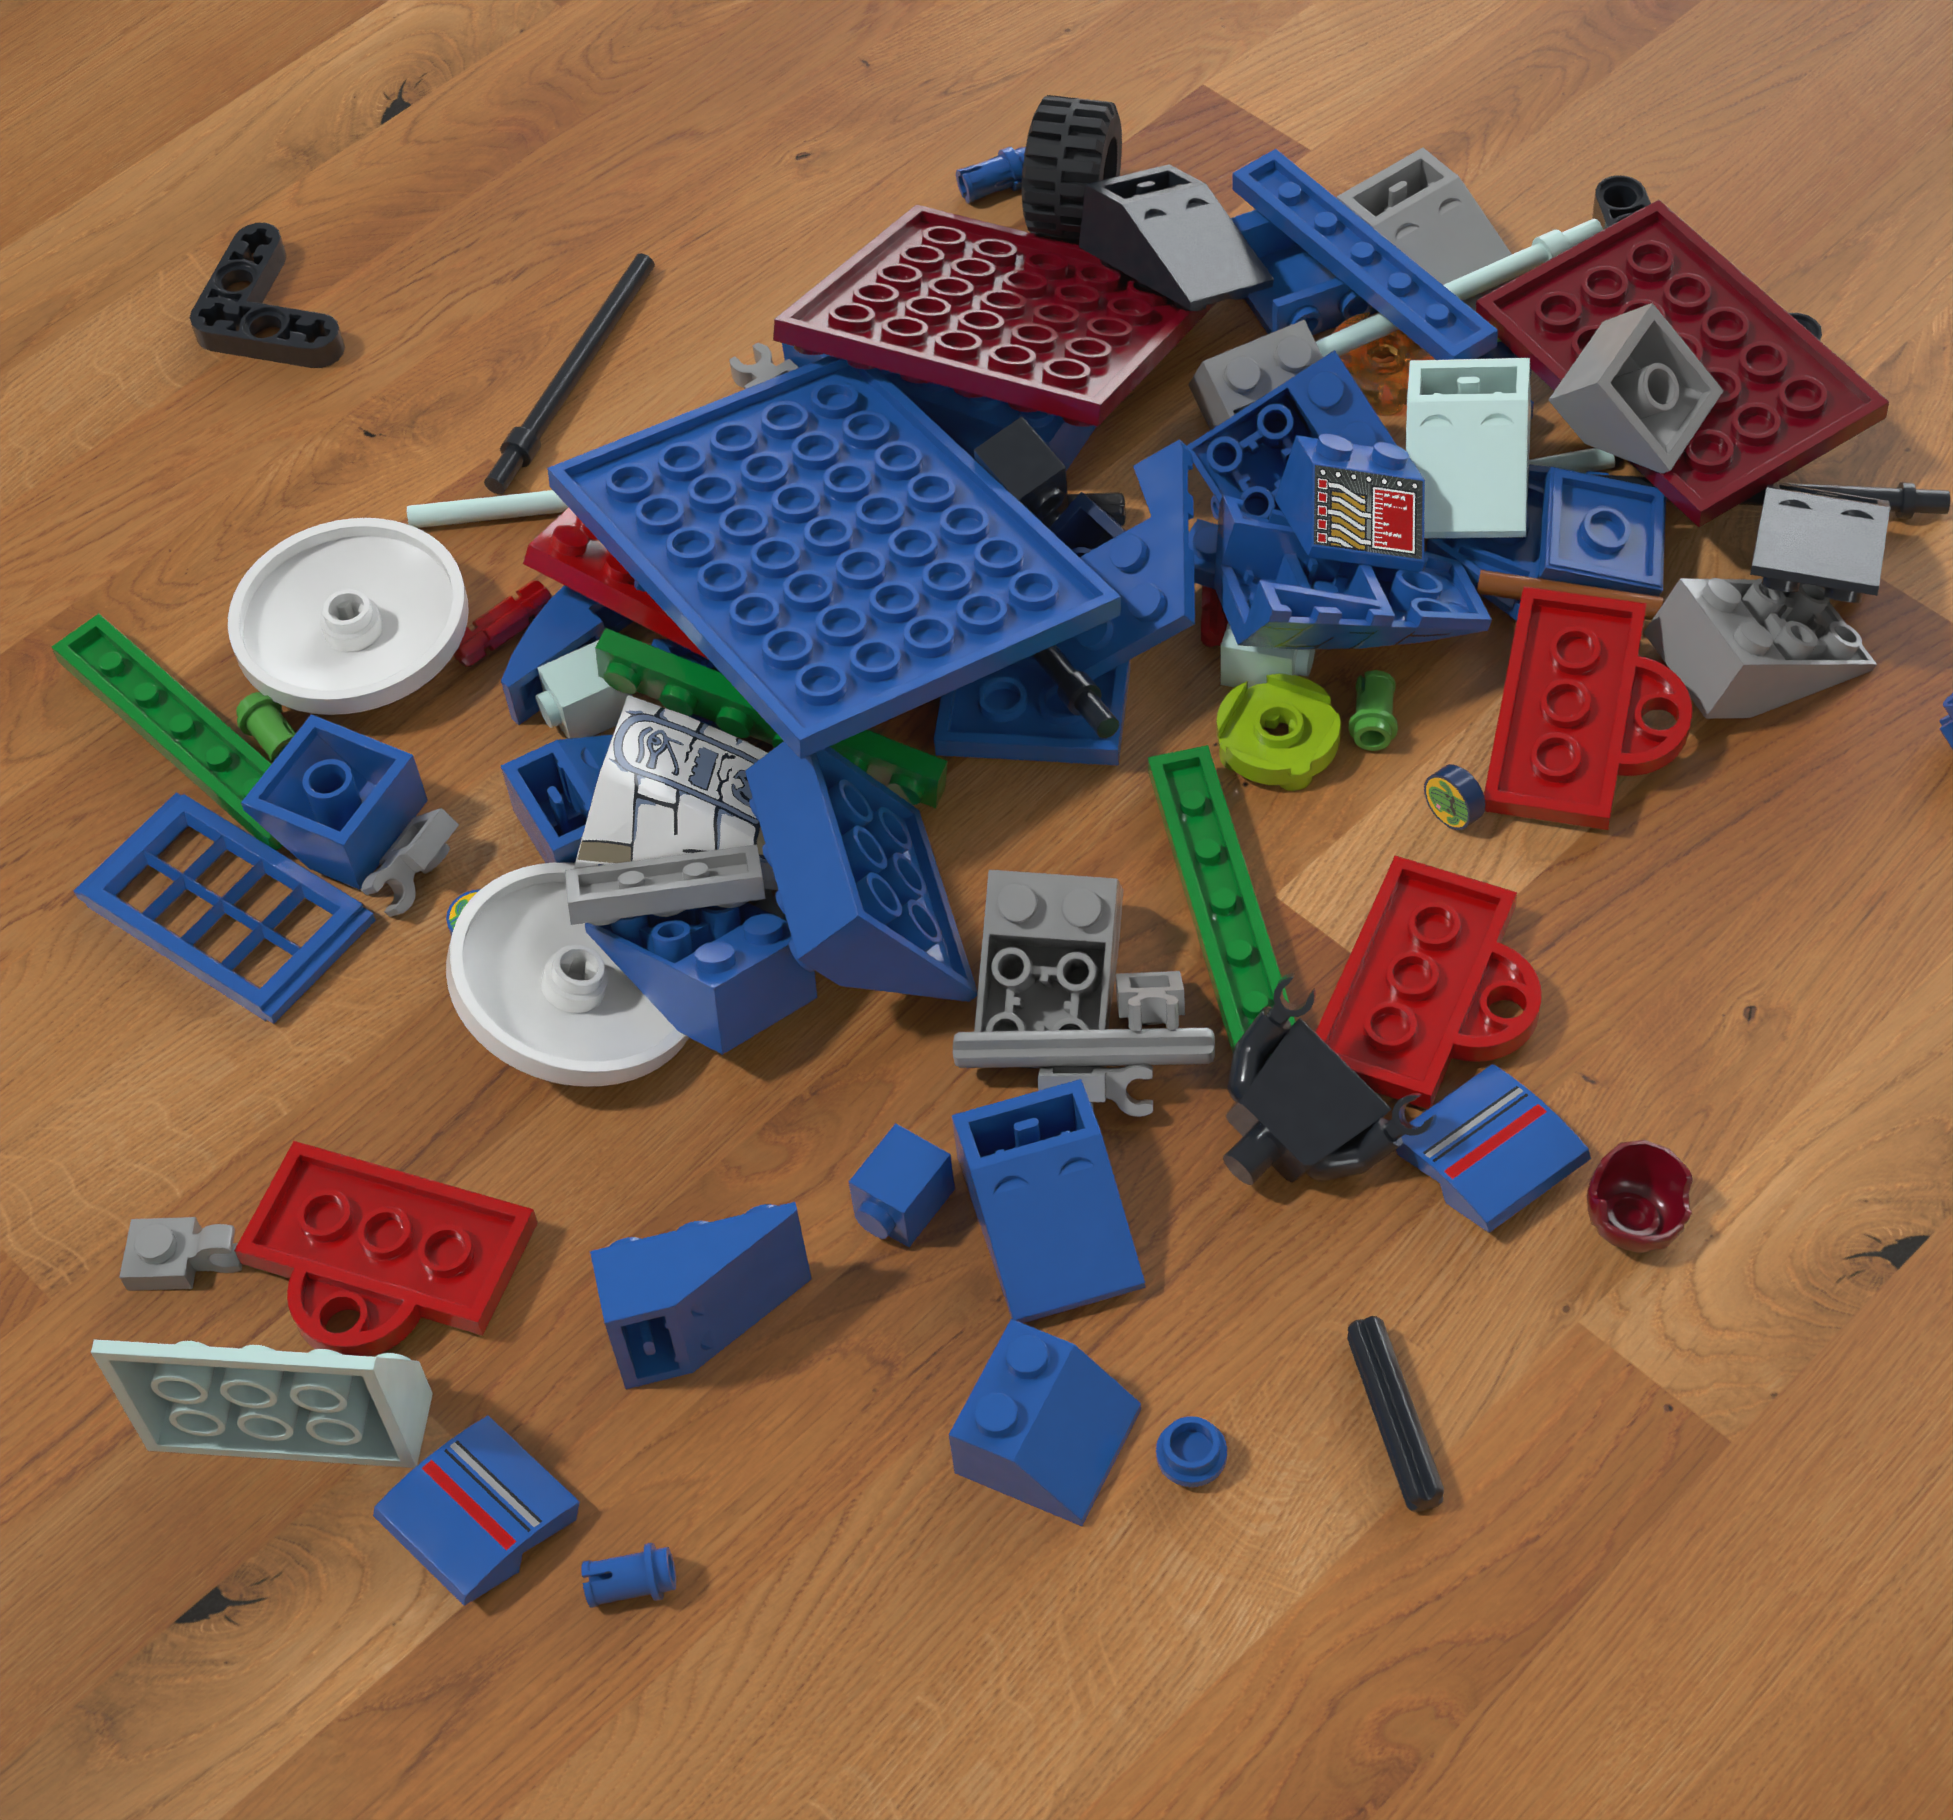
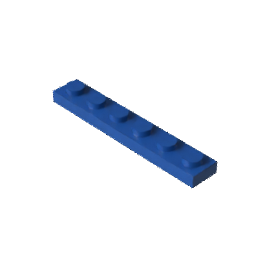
M1277 149L1232 173V190L1436 360L1477 359L1497 347L1498 329Z

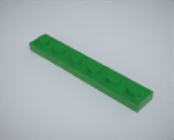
M98 613L51 646L57 661L249 833L276 851L283 846L248 815L241 805V802L271 766V763Z
M605 628L595 647L598 677L603 678L612 688L626 694L639 692L659 700L669 710L686 716L695 714L716 722L723 731L738 738L751 736L772 744L774 748L784 742L722 673ZM869 730L862 731L829 746L911 805L923 803L936 809L945 790L948 761Z
M1206 745L1148 757V774L1231 1050L1234 1053L1236 1043L1264 1007L1274 1006V991L1282 977L1210 749ZM1284 988L1283 996L1284 999L1289 1003L1288 996ZM1294 1017L1288 1019L1292 1026L1295 1023Z

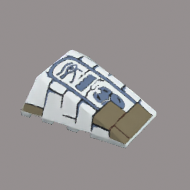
M628 695L598 777L574 869L598 866V864H615L757 844L764 889L778 890L773 869L762 851L765 841L760 823L750 808L749 801L752 798V794L745 773L746 769L768 753L744 740L689 716Z

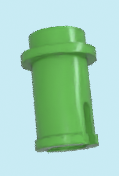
M1384 671L1365 672V678L1360 675L1356 681V712L1350 718L1348 729L1355 743L1360 748L1369 751H1378L1386 748L1398 732L1397 719L1393 716V699L1396 683L1395 679Z
M256 692L246 696L236 709L238 717L237 726L244 734L254 736L273 763L296 734L282 716V705L273 701L268 695Z

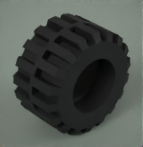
M1047 95L1042 99L1030 125L1022 173V209L1030 233L1080 240L1085 184L1120 176L1122 127L1115 103Z

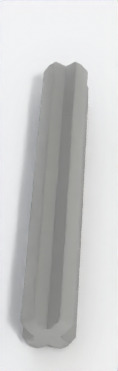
M1160 1028L1142 1029L1141 1031L1105 1029L959 1032L955 1034L953 1040V1059L955 1065L960 1068L1209 1064L1213 1062L1215 1057L1214 1033L1209 1028H1177L1176 1030Z

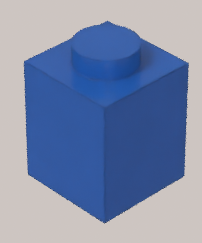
M896 1123L848 1182L854 1215L858 1223L867 1232L878 1238L885 1239L890 1236L907 1247L913 1244L955 1190L951 1154Z

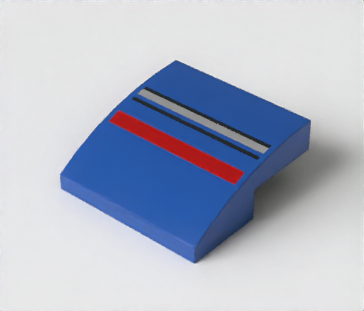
M1494 1064L1409 1122L1413 1126H1421L1433 1115L1436 1114L1437 1116L1436 1122L1430 1130L1416 1136L1405 1134L1402 1136L1403 1144L1396 1149L1397 1155L1440 1183L1447 1205L1488 1233L1591 1159L1588 1147L1554 1111L1524 1085Z
M486 1416L446 1442L410 1471L374 1507L373 1516L465 1606L518 1573L522 1553L576 1521L580 1501L490 1416Z

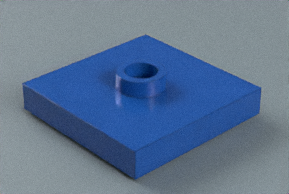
M1550 467L1544 478L1539 579L1659 597L1663 591L1666 496L1655 487Z

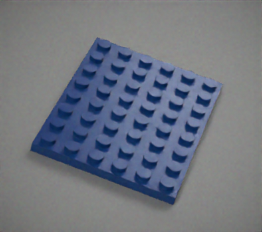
M827 356L547 468L550 488L800 759L1120 616L1121 596L877 368L858 369L852 367L845 359Z

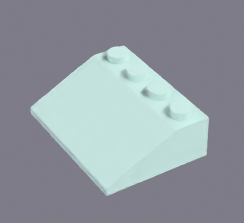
M94 1340L92 1356L148 1451L415 1468L418 1464L433 1395L419 1361H414L394 1353H383L376 1357L342 1355L328 1349H315L305 1353L276 1351L261 1345H248L242 1349L209 1347L195 1341H181L175 1345Z

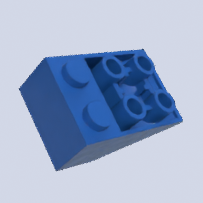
M1334 350L1187 445L1193 455V464L1219 504L1222 495L1243 500L1242 512L1269 519L1272 508L1281 511L1275 501V497L1296 435L1318 439L1321 434H1333L1347 439L1352 444L1374 447L1378 442L1394 445L1396 443Z
M613 735L555 740L501 765L513 811L545 863L576 862L598 777Z
M749 903L734 908H723L716 905L686 909L677 915L668 917L649 914L620 918L618 921L608 925L585 923L586 933L678 1032L722 1055L818 998L815 971L809 972L805 970L790 951L789 940L792 937L787 921Z
M1082 1079L952 1115L957 1158L1013 1320L1025 1323L1145 1288V1280L1102 1133Z
M795 1202L779 1206L772 1204L759 1205L742 1215L713 1222L693 1221L684 1224L676 1231L643 1239L637 1237L623 1238L615 1241L609 1247L590 1251L604 1323L625 1389L695 1372L812 1279Z

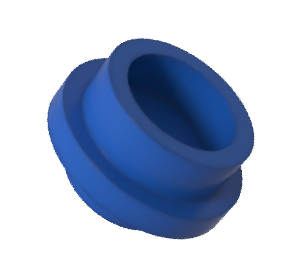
M1195 1416L1183 1417L1171 1423L1160 1434L1156 1445L1157 1463L1161 1472L1170 1481L1185 1487L1203 1486L1215 1480L1222 1473L1227 1462V1444L1220 1430L1209 1421Z

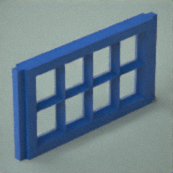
M177 792L74 890L76 897L84 902L89 909L265 1022L268 1020L273 1024L376 921L374 914L364 908L361 902L185 794L180 795ZM190 826L213 840L214 843L182 873L158 858V856ZM229 850L253 865V867L221 897L196 880ZM149 865L174 882L143 912H140L118 898L117 895ZM267 874L293 891L260 922L235 906V904ZM188 889L213 906L182 937H179L155 920ZM306 898L333 916L300 947L274 929ZM227 914L253 931L220 963L194 945ZM264 939H267L291 954L292 957L259 988L233 970Z

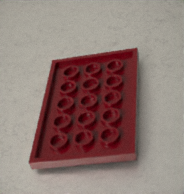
M1659 199L1476 300V312L1498 329L1497 338L1519 358H1530V369L1554 391L1603 321L1651 303L1655 305L1723 389V393L1670 471L1659 473L1631 461L1629 462L1698 527L1703 526L1766 489L1767 484H1774L1887 417L1889 401Z

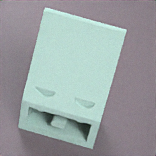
M1530 358L1410 361L1407 394L1406 451L1425 479L1424 538L1526 537L1531 428Z

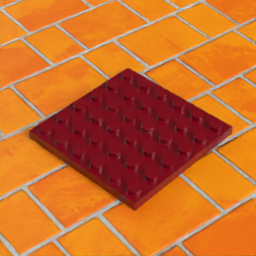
M915 205L774 319L773 341L792 345L797 352L802 354L830 355L845 359L850 366L858 369L879 368L898 373L903 380L911 383L932 382L951 387L955 393L964 397L978 398L985 396L1007 402L1009 407L1017 411H1041L1060 416L1070 425L1088 427L1092 425L1099 426L1216 303L1207 305V308L1201 311L1183 310L1176 307L1173 300L1159 292L1139 286L1136 279L1118 269L1102 265L1100 259L1082 250L1077 244Z

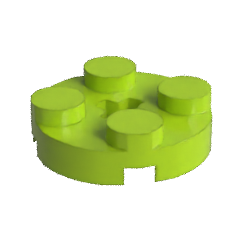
M1282 673L1266 675V683L1256 684L1248 688V681L1236 686L1224 698L1217 713V739L1221 763L1227 769L1235 771L1244 778L1257 783L1280 785L1282 788L1290 791L1301 790L1307 787L1312 782L1313 776L1322 772L1332 762L1339 748L1341 721L1339 713H1336L1330 705L1331 697L1324 688L1309 679ZM1279 723L1289 725V734L1283 736H1274L1264 730V727L1275 729Z

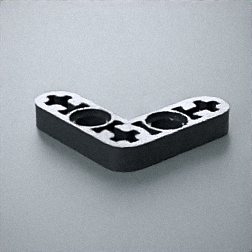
M268 223L250 224L240 229L233 237L191 311L189 318L197 342L203 349L213 352L308 368L330 366L342 357L345 350L338 322L332 316L262 304L287 257L280 232L274 225ZM237 282H251L243 290L236 292L226 290L230 285ZM268 327L280 328L278 333L266 338L254 337L262 329Z

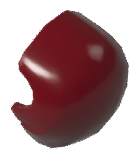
M1647 1140L1619 1143L1602 1158L1590 1178L1586 1197L1591 1224L1597 1228L1598 1234L1611 1245L1626 1250L1642 1253L1667 1248L1684 1231V1224L1689 1221L1692 1215L1689 1192L1693 1178L1689 1168L1669 1148Z

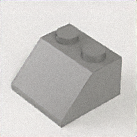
M1651 303L1603 321L1548 400L1584 444L1659 473H1665L1672 469L1723 393V389L1655 305Z

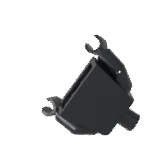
M1295 973L1286 974L1279 980L1274 991V1006L1264 1007L1234 1048L1227 1083V1090L1234 1103L1225 1116L1228 1122L1243 1137L1223 1156V1160L1231 1173L1248 1185H1253L1271 1166L1292 1183L1305 1174L1320 1182L1363 1174L1403 1144L1402 1136L1405 1134L1416 1136L1430 1130L1437 1118L1435 1114L1421 1126H1413L1407 1122L1404 1110L1409 1102L1416 1100L1422 1095L1420 1093H1412L1399 1099L1394 1105L1392 1119L1383 1118L1391 1108L1301 1018L1291 1026L1288 1019L1305 1015L1311 1009L1316 997V990L1313 988L1307 1000L1302 1004L1293 1005L1284 999L1283 989L1291 982Z

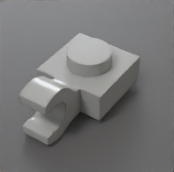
M442 808L414 817L379 861L382 866L364 880L361 891L365 895L378 892L384 883H387L394 892V898L392 903L386 908L385 913L391 917L407 911L415 900L416 890L413 881L415 873L421 871L426 874L442 862L450 850V847L445 842L459 824Z
M1144 1064L1126 1065L1125 1067L1107 1068V1066L1041 1067L1038 1074V1091L1082 1079L1092 1109L1093 1102H1105L1106 1098L1113 1100L1128 1115L1146 1116L1153 1113V1100H1136L1132 1098L1127 1092V1085L1134 1079H1152L1153 1066Z
M196 1217L131 1219L119 1278L128 1291L192 1289L196 1271H215L221 1273L241 1271L242 1264H240L234 1251L238 1244L233 1243L235 1228L232 1225L214 1224L202 1229Z

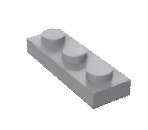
M757 844L565 870L571 925L583 923L608 925L618 921L620 918L649 914L668 917L677 915L686 909L716 905L723 908H734L742 906L748 901L765 899Z

